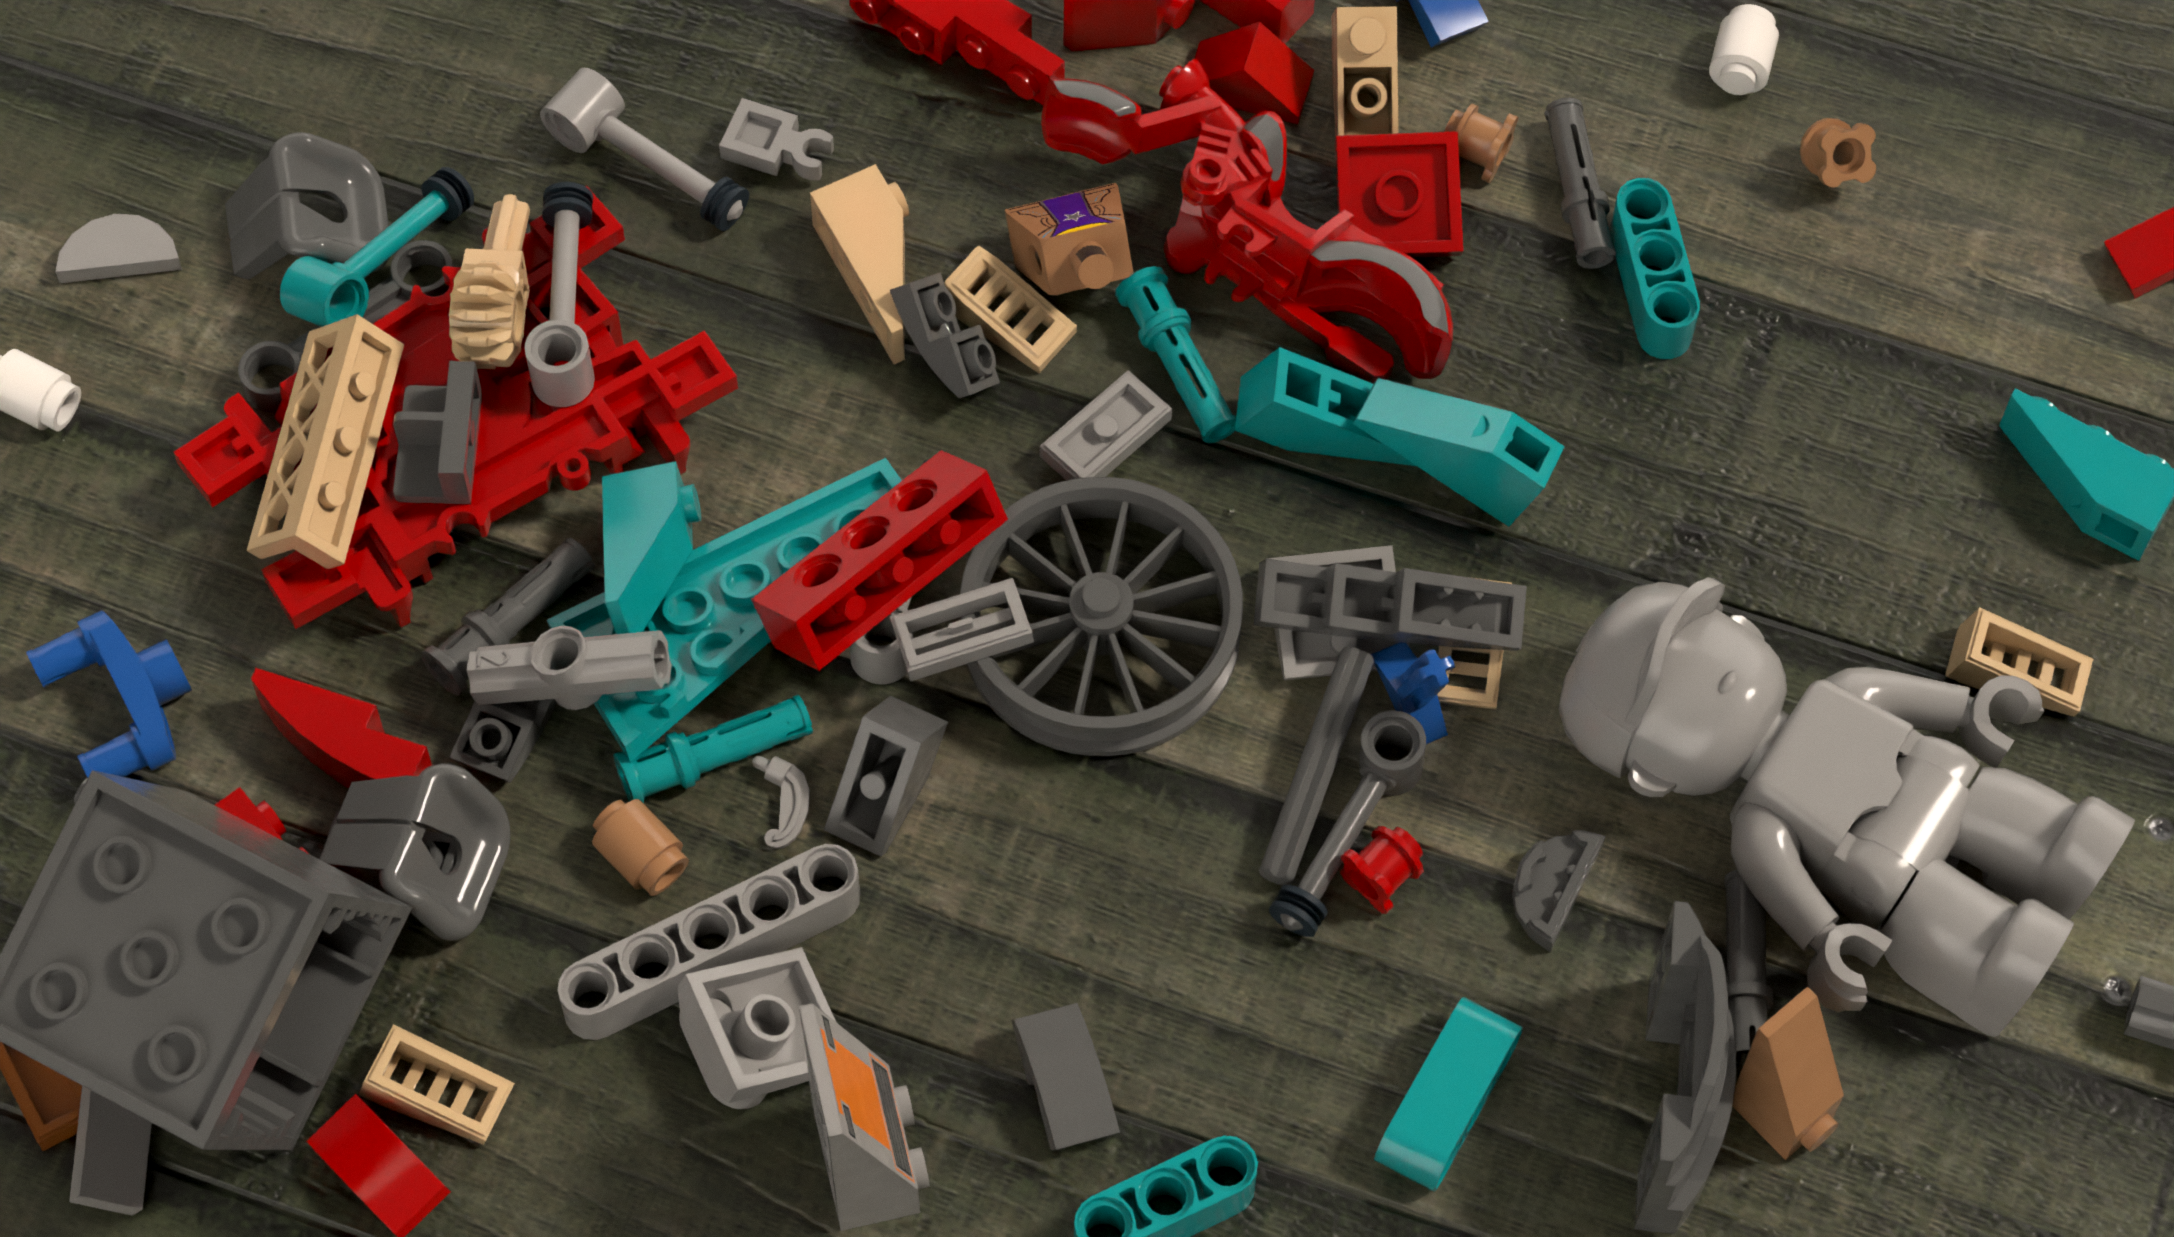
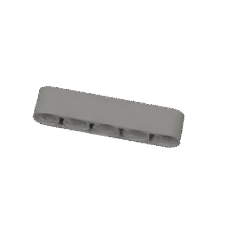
M823 844L813 847L573 963L561 975L557 989L567 1026L573 1034L583 1039L598 1040L608 1037L679 1002L677 987L685 974L779 953L844 922L855 913L860 902L859 874L855 858L847 849L839 845ZM826 877H837L845 882L841 888L831 892L821 891L814 887L818 881ZM769 905L780 906L786 910L784 915L771 921L762 920L755 916L757 911ZM709 934H720L727 938L724 944L711 950L702 949L695 945L700 938ZM648 963H661L667 967L664 973L656 978L644 979L635 975L639 968ZM588 992H601L607 995L601 1004L593 1008H581L575 1005L578 998Z

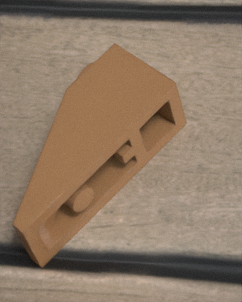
M1808 986L1758 1028L1735 1085L1732 1105L1785 1160L1802 1145L1809 1152L1815 1150L1836 1130L1839 1123L1834 1119V1115L1844 1096L1818 997Z

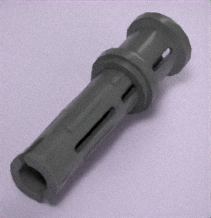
M566 538L546 559L531 569L485 610L481 611L478 609L467 612L461 619L462 626L438 647L431 645L421 652L422 660L432 676L450 693L460 696L468 687L466 681L469 677L466 670L469 653L476 651L478 647L510 644L509 641L520 630L536 619L576 582H579L584 576L594 570L595 564L591 562L592 558L589 553L576 540Z

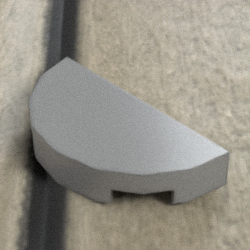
M112 214L91 220L71 234L59 251L55 273L59 283L175 271L182 270L173 239L158 223L139 215Z

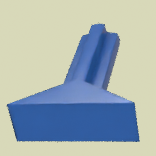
M1401 642L1370 654L1373 657L1375 667L1395 710L1405 712L1419 721L1426 734V744L1447 736L1448 733L1437 694L1449 683L1447 675L1455 668L1454 660L1451 656L1440 659L1435 649H1431L1417 658L1407 643Z

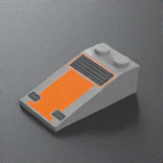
M812 1003L799 1006L812 1107L840 1230L843 1231L920 1213L919 1189L928 1188L930 1184L922 1148L909 1150L904 1127L915 1125L907 1086L894 1087L889 1065Z

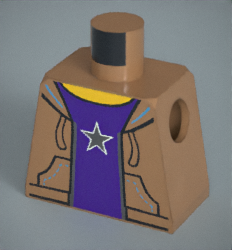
M1116 183L1005 209L1014 265L1048 295H1060L1085 288L1100 289L1110 282L1129 278L1134 274L1124 214Z

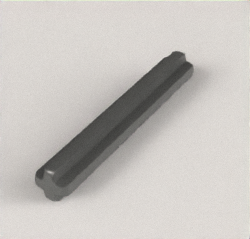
M1344 647L1338 656L1261 863L1260 875L1275 884L1290 885L1296 875L1372 669L1373 657L1369 653L1355 647Z

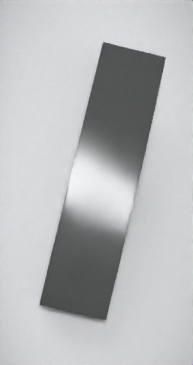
M1266 558L1259 563L1253 625L1389 642L1518 651L1522 648L1527 586L1403 568L1398 572L1338 563L1329 567H1321Z

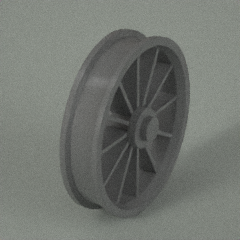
M1086 477L1058 482L1036 490L1009 506L1005 510L1008 520L973 548L963 574L960 594L994 584L990 583L993 575L1001 563L1010 555L1060 596L1017 588L1025 613L1051 618L1029 624L1033 634V643L966 664L976 688L991 709L1012 728L1037 743L1056 750L1087 756L1125 755L1150 749L1179 736L1205 716L1220 698L1234 671L1239 652L1243 615V593L1239 572L1227 544L1213 525L1194 507L1163 489L1147 483L1116 477ZM1089 518L1118 519L1106 572L1092 573L1073 520ZM1128 521L1143 524L1167 535L1124 580L1116 576ZM1061 524L1081 579L1076 583L1024 541L1049 527ZM1182 547L1193 555L1206 572L1205 574L1137 593ZM1216 594L1220 605L1222 626L1151 612ZM1007 602L994 606L1003 609L1009 608ZM981 611L962 616L961 620L968 617L972 619L978 618ZM1143 635L1215 649L1204 668L1194 677ZM1065 638L1018 686L1006 676L994 659ZM1122 645L1180 690V692L1156 706L1143 710L1120 647ZM1081 648L1087 651L1074 713L1059 710L1033 698ZM1109 654L1130 714L1117 716L1083 715L1097 655Z

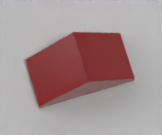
M1261 22L1200 41L1195 59L1199 60L1204 66L1209 77L1210 88L1232 108L1255 114L1264 110L1278 113L1282 121L1294 124L1299 123L1314 78V69Z

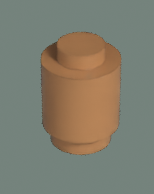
M634 799L626 804L622 800H617L607 806L594 821L593 827L597 832L593 837L592 845L634 889L644 888L650 896L658 895L680 877L689 863V859L681 852L683 843L639 799Z

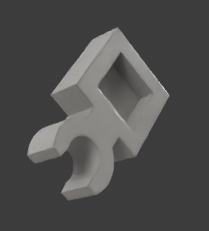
M742 98L719 144L721 159L777 176L782 164L786 163L793 165L795 172L802 178L820 180L822 177L821 161L806 155L813 151L832 155L834 151L833 136L821 129H808L798 132V115Z

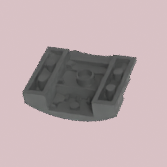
M1674 901L1649 977L1645 1041L1680 1044L1677 1095L1663 1094L1640 1158L1637 1173L1634 1224L1635 1230L1675 1234L1688 1218L1708 1180L1728 1127L1736 1082V1046L1731 1013L1728 1008L1726 974L1722 955L1705 935L1700 921L1689 903Z

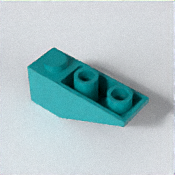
M1380 378L1373 384L1352 423L1508 527L1545 488L1565 447L1514 412Z
M2015 388L2010 396L1999 427L2083 533L2140 561L2174 500V469L2164 459L2153 454H2144L2116 440L2107 430L2096 425H2087L2059 411L2050 401L2042 397L2030 396Z

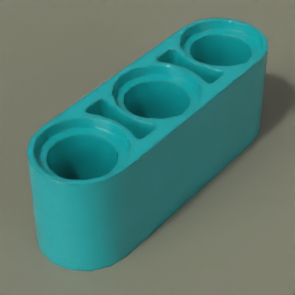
M1635 178L1621 186L1617 194L1610 224L1611 241L1615 248V257L1638 342L1642 349L1653 357L1673 359L1684 354L1692 342L1700 311V301L1668 190L1661 183L1653 179ZM1632 215H1642L1648 219H1639ZM1646 266H1656L1661 268L1663 271H1654L1648 269ZM1660 317H1669L1678 323H1667L1662 321Z
M1462 997L1385 1131L1375 1153L1374 1161L1435 1192L1446 1176L1509 1062L1521 1037L1523 1027Z
M1224 1135L1213 1138L1103 1190L1081 1203L1075 1214L1074 1237H1089L1087 1232L1099 1224H1110L1118 1228L1122 1233L1121 1237H1191L1239 1214L1249 1206L1254 1197L1258 1167L1255 1151L1247 1142L1240 1138ZM1218 1167H1232L1239 1171L1243 1176V1180L1236 1185L1222 1186L1214 1182L1208 1174ZM1169 1195L1178 1199L1183 1208L1172 1215H1160L1154 1212L1148 1203L1156 1196Z

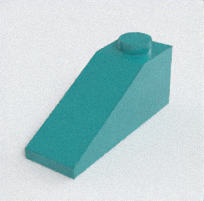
M1281 347L1241 376L1235 431L1287 451L1416 466L1352 424L1373 383Z
M676 461L602 476L605 604L616 634L644 631L693 550L692 523L701 521V508L694 484L684 486Z

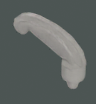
M755 756L752 760L753 766L765 772V780L781 787L779 830L771 829L767 831L764 837L767 847L778 850L787 847L800 834L809 812L810 790L804 773L794 764L777 756H774L771 761L762 756Z

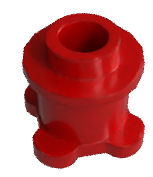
M1378 826L1372 832L1373 840L1359 854L1352 849H1348L1341 855L1344 867L1340 870V874L1344 881L1369 900L1377 911L1387 914L1394 907L1390 897L1408 878L1418 879L1424 872L1420 861L1423 851L1418 842L1404 829L1395 827L1391 830L1384 826Z

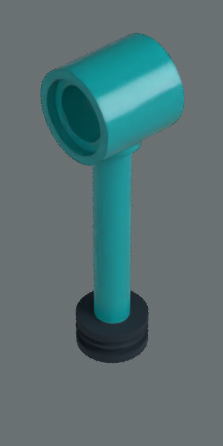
M440 168L422 183V200L344 263L334 262L330 264L312 256H304L297 259L287 269L281 282L280 301L284 310L293 316L320 327L356 314L363 318L369 301V289L364 278L437 218L440 217L447 221H454L474 204V193L467 180L452 168Z

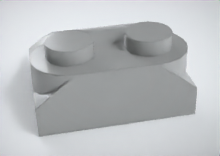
M802 947L685 974L677 987L680 1026L711 1094L718 1101L735 1109L752 1108L762 1102L770 1092L809 1081L799 1006L813 1003L836 1022Z

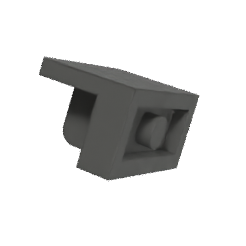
M450 361L447 386L409 385L405 388L403 409L394 415L393 423L399 444L393 489L396 501L471 504L482 402V389L475 362Z

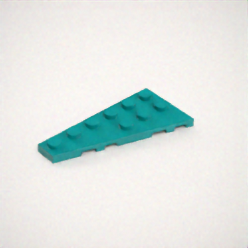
M886 458L692 550L643 631L661 630L668 641L669 658L672 664L669 684H664L662 689L603 694L597 702L593 703L630 763L771 641L751 599L902 481ZM605 592L547 619L549 629L558 626H571L579 630L583 637L616 634L605 604Z

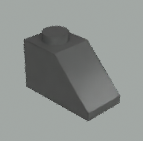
M889 696L866 713L860 723L824 831L882 857L890 847L929 778L948 721L893 696Z

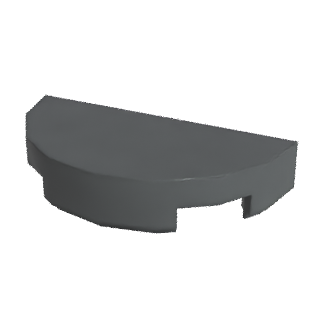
M1574 830L1572 835L1555 836L1545 842L1541 840L1535 843L1519 862L1512 890L1515 916L1528 937L1549 952H1551L1603 847L1606 837L1604 835L1584 830Z

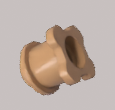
M1471 104L1465 113L1456 109L1444 132L1458 131L1459 157L1484 167L1481 180L1491 183L1511 148L1519 117L1509 113L1503 124L1478 113L1479 106Z
M1824 118L1816 121L1806 130L1801 140L1800 155L1802 163L1809 172L1818 176L1819 180L1828 187L1835 188L1843 181L1854 179L1858 182L1866 183L1876 173V164L1871 160V145L1876 137L1875 131L1864 123H1856L1851 128L1847 123L1837 118Z

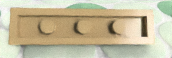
M358 314L309 331L246 550L260 559L294 549L326 569L345 564L404 348L403 343ZM333 347L332 354L325 361L328 348ZM317 404L316 409H315V410L313 411V413L309 416L310 411H311V410L315 407V405ZM302 458L300 465L294 471V467ZM286 514L283 528L277 531L279 521Z

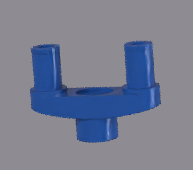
M100 610L77 621L78 628L26 652L44 688L96 662L99 667L106 665L134 720L133 723L129 724L131 731L77 756L87 777H89L92 770L126 777L147 766L153 771L176 760L173 738L162 705L192 691L167 639L136 653L113 620L103 610Z

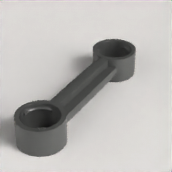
M428 240L414 241L399 249L391 262L392 276L369 290L368 306L363 318L373 324L409 301L413 286L403 282L406 274L421 265H434L441 269L444 266L453 267L449 252L442 245ZM442 276L433 285L420 288L424 294L436 297L446 293L449 286L445 284L444 277ZM317 325L309 331L318 329L320 326ZM309 331L288 345L279 341H264L252 346L243 354L239 362L238 373L246 398L253 407L267 413L277 412L281 403L280 386L273 389H262L254 386L251 382L261 369L271 365L287 366L293 370V374L297 373Z

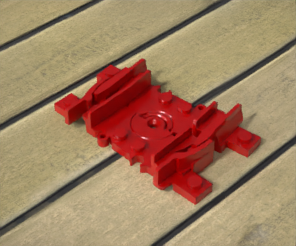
M593 192L592 221L586 227L579 229L575 324L587 336L595 376L594 386L590 394L584 400L572 406H551L542 402L534 393L529 370L523 372L528 369L525 342L529 333L541 323L549 321L540 309L550 308L554 228L545 223L541 215L529 223L531 231L527 234L525 233L521 250L524 254L530 290L525 310L526 317L521 352L511 367L496 366V369H477L482 389V402L471 504L396 501L393 489L399 444L393 423L394 415L403 409L405 388L409 385L447 386L449 362L459 361L452 352L448 314L450 312V293L454 287V277L461 267L444 266L442 268L445 284L449 286L448 291L443 295L436 297L428 296L422 292L419 285H414L409 301L373 323V325L403 343L404 348L345 564L326 569L298 551H294L261 569L266 584L295 629L365 591L378 610L390 611L400 628L411 623L410 614L413 600V592L409 581L420 576L424 584L433 579L428 557L437 552L449 555L456 553L453 538L449 535L454 527L460 524L474 525L479 530L481 537L485 538L488 536L492 522L549 492L552 479L558 475L562 486L571 491L584 489L591 480L588 460L603 462L611 475L623 472V464L645 453V450L637 440V438L647 434L666 463L676 461L680 475L686 472L691 443L688 434L679 423V420L738 389L737 376L705 330L652 359L649 358L637 339L623 344L618 311L581 270V268L625 240L623 226ZM488 227L482 233L483 246L485 244ZM333 347L328 348L325 361L332 354ZM559 361L553 363L552 366L564 365L568 361ZM297 373L279 383L281 403L274 418L281 427L271 432L238 392L224 404L227 418L173 452L179 467L212 508L265 473L268 477ZM316 404L315 407L310 411L309 416H310V415L313 413V411L316 409L317 404ZM302 458L294 467V471L300 465Z

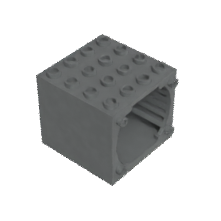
M92 770L89 777L77 789L72 812L0 954V1042L202 1150H293L412 907L188 791Z

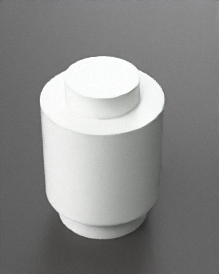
M1740 5L1733 8L1720 24L1709 67V74L1718 86L1730 94L1745 95L1755 93L1763 89L1768 82L1779 38V32L1775 26V18L1768 10L1757 5Z
M12 349L4 356L0 355V411L39 430H45L48 427L55 431L64 429L78 408L81 398L80 387L71 383V377L68 374L18 349Z

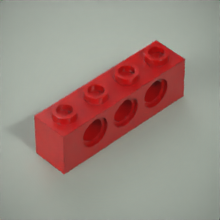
M940 450L751 600L774 648L820 671L1004 524L1008 518L987 470Z

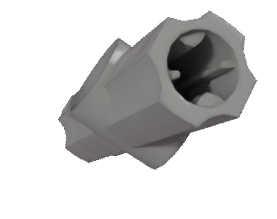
M558 626L541 634L535 642L478 647L476 651L469 653L466 671L470 682V694L478 705L555 699L560 706L566 709L579 710L597 702L603 694L662 689L664 684H669L672 664L669 658L668 641L661 630L583 637L579 630L571 626Z

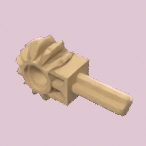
M507 194L503 197V201L494 203L484 248L465 249L461 269L454 277V287L450 293L451 301L448 315L452 352L459 361L475 362L477 369H496V366L511 367L521 352L526 317L525 310L530 292L524 254L521 250L530 208L526 202L518 201L516 195Z

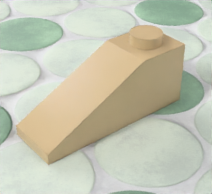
M875 164L810 192L812 223L893 364L905 360V326L897 311L890 289L905 284L903 218L909 216V208L898 184L895 182L887 184Z

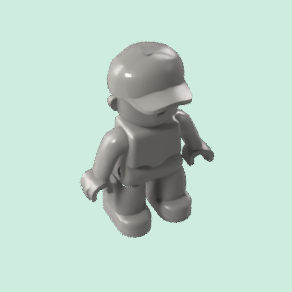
M1707 577L1690 587L1667 582L1635 586L1610 604L1583 637L1576 650L1578 653L1563 681L1558 709L1565 733L1577 750L1594 765L1619 779L1629 771L1628 780L1631 788L1639 794L1648 797H1663L1671 791L1692 796L1713 794L1726 789L1740 776L1748 781L1730 813L1732 824L1731 855L1739 876L1777 924L1804 952L1810 948L1816 952L1807 970L1808 986L1817 995L1818 1001L1824 1007L1838 1013L1844 1010L1861 1011L1867 1003L1866 994L1868 990L1863 975L1850 970L1843 963L1840 955L1858 957L1870 966L1875 967L1884 954L1890 966L1907 984L1956 1014L1960 1019L1984 1034L1992 1037L1998 1036L2025 1004L2044 977L2072 930L2074 922L2070 919L2094 890L2123 845L2135 822V819L2096 796L2083 798L2077 804L2058 791L2033 778L2006 768H1997L2015 740L1998 731L1992 725L1990 718L2017 725L2038 721L2044 713L2039 690L2029 681L2019 677L1998 676L1988 680L1980 688L1976 696L1971 697L1969 696V687L1873 667L1845 668L1826 679L1816 680L1811 683L1792 713L1788 714L1782 710L1787 695V682L1780 658L1770 645L1764 641V636L1750 620L1744 616L1732 615L1729 617L1722 613L1723 605L1719 601L1725 591V585L1718 580ZM1958 726L1961 738L1967 749L1979 760L1991 767H1982L1969 788H1967L1980 766L1974 757L1962 747L1950 741L1933 736H1924L1914 729L1953 733ZM1960 859L1982 870L1983 883L2018 905L2012 904L1958 871L1956 867ZM1819 890H1821L1853 924H1843L1836 926L1835 923L1839 919V916L1830 906V904L1827 902V900L1824 898V896L1821 894Z

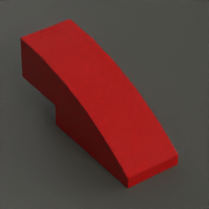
M255 668L251 681L261 708L285 738L311 763L341 785L349 788L351 782L399 776H419L424 769L432 765L427 746L384 732L376 705Z

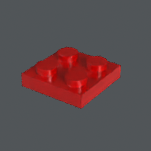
M1458 131L1336 136L1335 162L1338 213L1344 209L1354 215L1353 225L1368 235L1377 237L1386 246L1402 251L1412 258L1462 255L1464 250Z

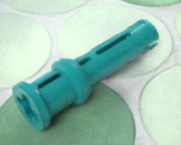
M1152 266L1136 271L1129 278H1125L1117 287L1115 296L1122 306L1129 307L1140 327L1138 338L1141 344L1150 351L1157 352L1177 392L1197 424L1204 442L1214 443L1223 440L1235 431L1236 416L1229 409L1210 370L1205 365L1189 336L1191 318L1185 309L1176 306L1166 288L1168 277L1161 267ZM1185 367L1190 371L1204 398H1201Z
M795 695L776 705L724 722L700 733L697 732L685 736L683 732L677 734L674 731L666 734L665 742L647 748L631 763L623 751L614 753V762L628 800L639 799L644 803L645 797L678 785H682L685 789L694 787L696 785L695 782L700 781V774L711 771L714 768L744 759L784 742L813 734L812 722L800 695Z

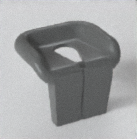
M305 132L288 134L277 140L269 151V157L258 165L225 203L228 232L231 239L230 248L234 276L250 280L288 254L298 257L312 256L330 264L334 262L344 263L389 226L384 187L378 172L369 160L350 147ZM298 192L319 193L331 196L342 208L344 214L343 222H333L300 203ZM389 258L379 267H377L373 272H376L383 268L385 264L388 262Z
M451 764L431 765L424 769L419 776H399L351 782L337 816V824L333 826L320 860L350 876L379 880L381 887L389 896L412 907L410 913L436 936L449 941L460 940L469 936L483 919L509 851L510 823L507 812L501 802L467 770ZM427 827L451 837L455 842L457 860L453 870L448 874H444L440 870L422 841Z

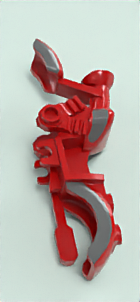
M1195 58L1184 67L1177 65L1170 71L1159 91V96L1163 98L1160 110L1141 115L1139 104L1126 95L1105 85L1087 80L1068 78L1049 80L1043 104L1041 126L1045 143L1055 150L1080 154L1104 165L1125 158L1131 151L1134 154H1139L1199 137L1193 160L1187 163L1181 177L1180 186L1183 200L1176 226L1170 228L1163 248L1165 258L1173 270L1182 274H1191L1207 264L1208 267L1204 274L1206 283L1212 285L1219 276H1225L1238 285L1232 291L1231 299L1233 301L1243 302L1253 295L1279 319L1323 348L1327 361L1347 374L1373 384L1378 378L1388 380L1394 366L1392 355L1349 326L1337 327L1317 313L1343 311L1369 318L1382 326L1394 338L1402 352L1405 367L1413 377L1433 379L1442 373L1453 341L1451 310L1442 292L1444 284L1438 281L1432 273L1412 257L1393 247L1386 246L1377 237L1368 235L1353 225L1354 215L1345 209L1317 230L1294 219L1281 200L1286 179L1287 135L1284 122L1278 113L1264 110L1245 122L1222 97L1210 88L1209 77L1205 68Z

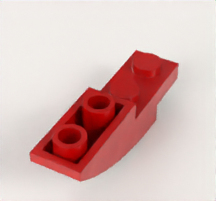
M849 0V6H851L860 19L871 25L878 24L897 36L909 51L917 55L925 54L940 65H943L957 50L971 66L977 69H987L1004 80L1015 94L1023 99H1033L1043 105L1049 80L1065 79V61L1032 40V14L1007 0Z

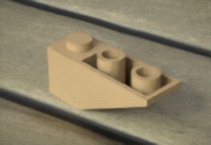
M1397 6L1337 7L1331 16L1335 137L1339 135L1398 133Z

